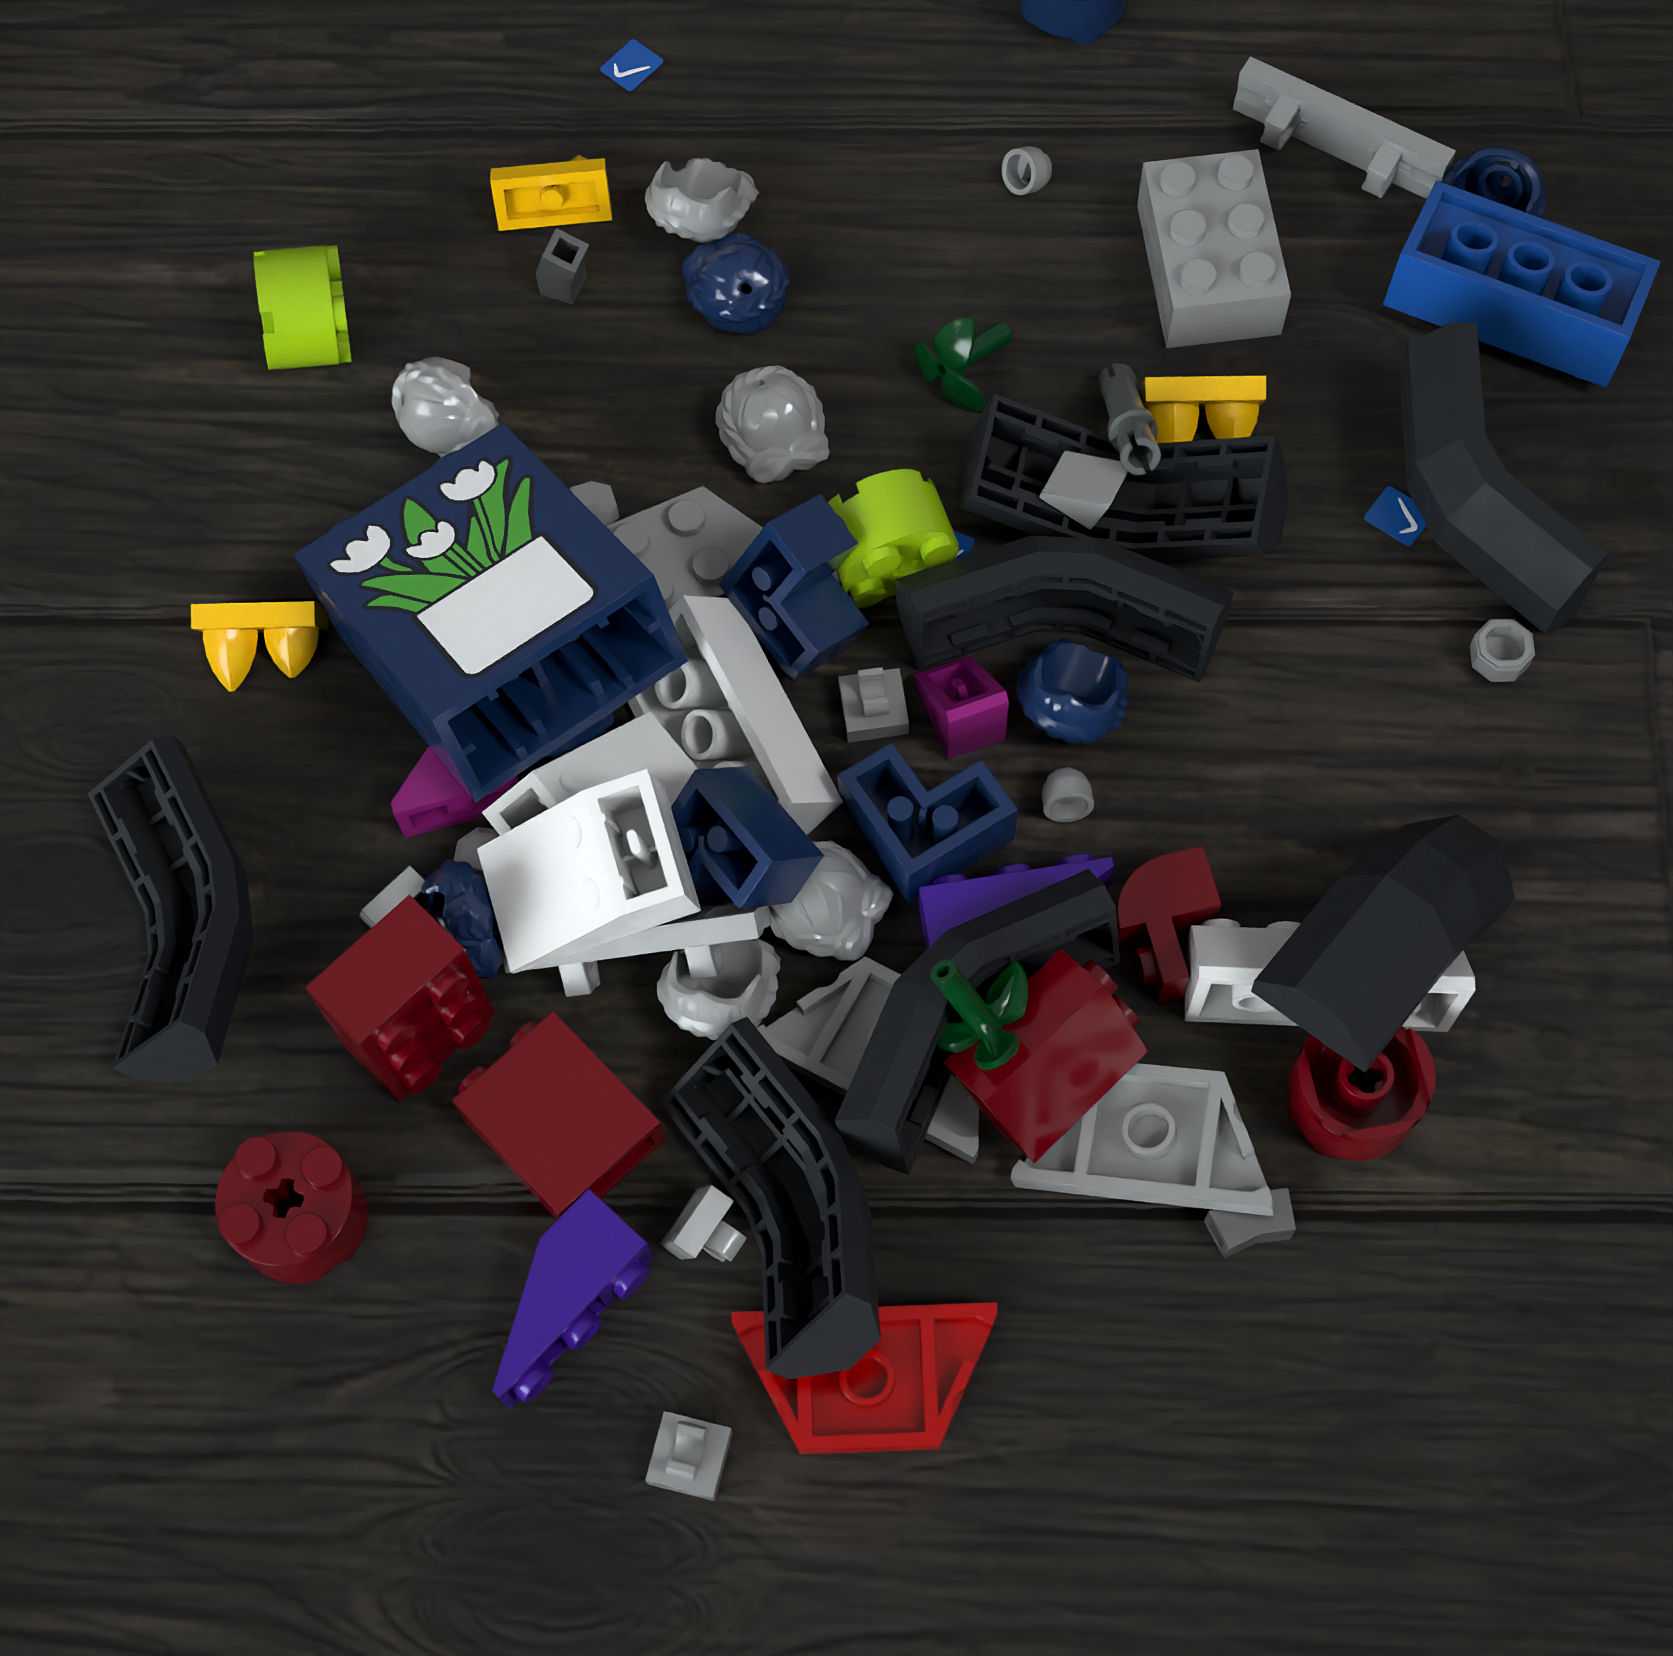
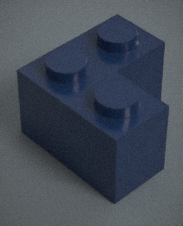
M821 494L767 522L719 583L720 588L791 682L796 681L843 653L869 624L859 611L853 598L843 590L832 575L859 543L847 529L842 518L834 512Z
M893 743L888 744L838 774L839 795L843 800V803L840 804L841 808L908 904L919 898V887L929 886L930 882L938 877L958 874L1015 839L1018 809L982 760L928 792Z
M748 766L695 769L671 806L700 907L722 904L727 896H729L739 910L792 903L824 857V854Z

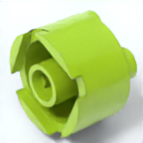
M337 245L253 252L259 312L262 318L263 340L268 369H292L352 362Z
M898 469L869 476L855 483L859 494L842 503L838 494L828 502L834 512L842 518L847 529L859 543L836 569L844 591L853 598L858 608L872 606L884 598L896 595L897 578L953 561L957 556L959 543L935 485L930 478L927 482L923 481L920 471Z

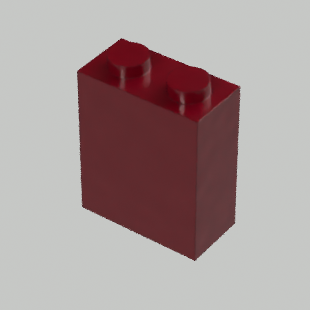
M1062 949L1054 954L1028 980L1029 998L1024 1016L1013 1023L1001 1027V1029L1012 1032L1020 1037L1019 1048L1007 1063L992 1070L980 1069L974 1061V1054L980 1040L965 1051L952 1053L943 1062L992 1125L1032 1163L1038 1161L1149 1052L1134 1030L1140 1023L1139 1018L1127 1004L1113 994L1118 987L1111 977L1094 961L1089 959L1081 966Z
M554 1011L541 1022L533 1020L524 1025L509 1043L510 1050L493 1065L483 1064L473 1070L459 1087L460 1094L452 1100L464 1121L557 1220L587 1189H590L601 1200L666 1140L659 1120Z

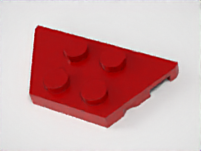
M997 1302L878 1307L881 1340L849 1370L788 1379L766 1371L764 1311L731 1312L733 1328L800 1455L939 1450L997 1319Z

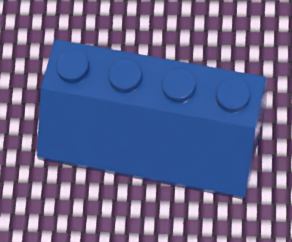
M1436 181L1401 251L1383 305L1441 327L1452 322L1477 323L1478 341L1607 388L1631 338L1661 261Z

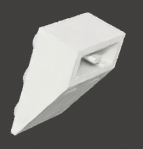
M649 711L533 770L482 813L501 836L584 789L646 768L665 787L671 807L694 770L698 768L652 712Z
M648 768L584 789L477 848L510 972L513 974L701 911L665 787Z

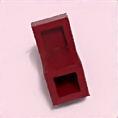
M1203 846L1161 855L1142 864L1128 878L1119 897L1116 910L1119 949L1140 945L1133 949L1137 974L1143 986L1152 984L1157 1004L1182 999L1190 978L1177 936L1188 934L1191 925L1201 926L1205 921L1217 919L1222 905Z

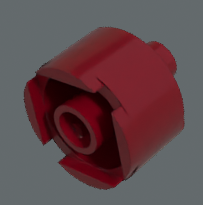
M1402 1026L1366 1072L1360 1070L1310 1034L1305 1040L1288 1076L1286 1088L1288 1109L1294 1124L1316 1153L1325 1157H1336L1351 1161L1376 1159L1398 1148L1408 1138L1425 1114L1435 1089V1066L1426 1043L1410 1027L1407 1030ZM1355 1077L1359 1087H1370L1371 1091L1369 1093L1361 1092L1359 1087L1352 1086L1349 1083V1078Z
M285 1131L245 1140L238 1147L235 1156L225 1168L216 1191L215 1211L221 1235L254 1268L263 1275L280 1282L307 1283L326 1276V1272L333 1269L343 1260L346 1262L356 1252L367 1228L368 1202L358 1178L331 1145L307 1133ZM301 1198L303 1200L302 1206L290 1207L285 1218L282 1214L286 1206L293 1205L296 1199Z

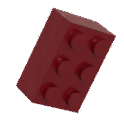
M410 894L305 987L346 1049L398 1103L410 1093L416 1095L427 1089L439 1076L442 1069L440 1065L459 1047L467 1049L477 1043L487 1032L490 1026L489 1020L496 1014L465 949Z

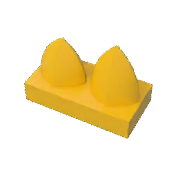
M578 155L567 162L491 168L490 182L499 231L612 220L605 158L587 159Z
M1266 376L1145 377L1139 387V393L1144 408L1150 411L1158 429L1156 443L1192 441L1197 429L1199 410H1205L1208 425L1216 439L1250 437L1257 423L1259 407L1266 401Z
M315 601L191 604V629L203 632L205 652L212 671L229 692H234L243 682L251 668L256 654L258 632H264L266 647L273 662L289 678H296L312 659L317 647L319 631L328 630V616L321 603Z

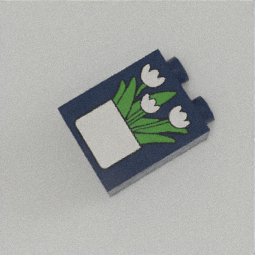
M504 423L499 424L460 450L446 454L425 472L358 514L341 520L328 533L293 554L339 637L475 802L688 662L654 574Z

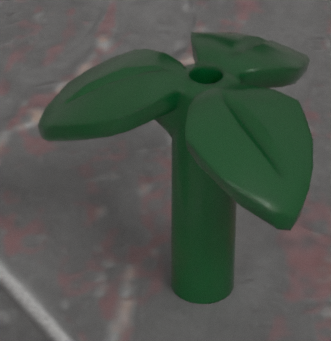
M974 317L957 319L943 326L935 335L934 346L936 352L927 342L917 341L913 343L917 366L928 384L933 382L938 376L942 378L941 387L943 395L951 403L968 412L982 413L987 401L979 388L972 381L964 377L965 369L1010 343L1012 332L1007 324L997 322L976 335V320Z
M942 960L935 964L931 970L930 978L954 1007L941 1039L939 1038L936 1046L947 1051L959 1053L972 1047L980 1040L974 1054V1061L980 1069L992 1070L1007 1063L1016 1054L1020 1044V1037L1012 1032L1001 1029V1027L1013 1023L1024 1016L1029 998L1027 976L1019 962H1012L1000 973L988 990L986 1003L952 960Z

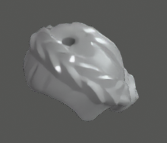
M692 158L688 160L685 168L679 171L672 170L671 164L665 161L656 172L650 186L646 189L645 202L648 213L655 220L656 225L664 227L667 233H675L681 238H688L699 243H712L726 236L729 232L734 231L738 222L745 216L749 206L756 200L759 192L755 188L754 180L746 172L737 171L735 168H727L725 164L712 162L708 158Z
M441 357L425 358L414 363H407L393 385L392 406L401 429L416 446L429 452L437 453L441 458L448 453L460 450L499 425L497 420L500 414L496 411L493 403L479 396L471 387L469 367Z
M779 365L755 368L749 372L737 375L732 383L723 391L721 402L716 410V425L719 428L720 439L729 449L732 459L745 467L747 475L757 483L765 484L783 480L793 471L808 470L815 466L816 463L828 458L830 451L828 448V438L824 434L825 416L823 414V405L817 398L814 386L807 384L803 378H800L791 370Z
M831 840L812 841L824 854V857L792 903L769 906L772 922L770 927L776 937L786 940L793 948L807 950L816 957L833 956L837 960L856 961L863 956L871 944L874 936V925L883 918L894 894L891 888L882 882L879 876L871 874L863 862L849 849L842 848Z
M761 939L721 943L724 969L720 970L718 976L712 978L692 980L685 950L675 951L671 961L662 970L661 978L657 982L658 999L663 1004L664 1011L668 1017L677 1023L679 1028L689 1030L697 1037L707 1036L711 1040H717L731 1023L748 1017L757 1028L762 1018L768 1015L770 1007L776 1000V991L778 989L776 974L780 971L781 958L775 953L774 947Z

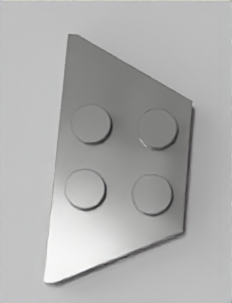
M704 486L606 526L654 574L668 611L683 595L728 598L720 588L719 583L763 529Z
M865 956L839 973L838 979L833 984L827 987H818L798 1000L795 1009L769 1026L765 1027L762 1024L757 1029L787 1067L845 1097L892 986L901 974ZM951 1073L924 1139L973 1164L978 1156L979 1107Z
M1136 1063L1038 1161L1032 1163L1028 1158L1024 1162L1019 1159L1011 1173V1181L1017 1188L1274 1216L1275 1205L1271 1192L1264 1179L1225 1072Z

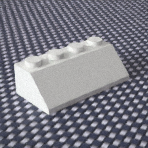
M683 595L669 610V614L688 662L628 701L635 718L651 711L698 769L748 766L806 835H808L843 803L841 796L754 633L729 598Z
M1212 919L1203 922L1201 926L1191 925L1185 944V964L1190 977L1185 990V1021L1299 1026L1252 993L1251 989L1257 976L1301 923L1283 921L1272 923L1266 928L1240 927V924L1234 920ZM1464 950L1446 969L1402 1025L1408 1030L1410 1027L1414 1031H1449L1475 992V976Z

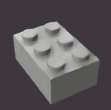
M1258 149L1143 162L1137 207L1166 348L1281 335L1291 298V291Z

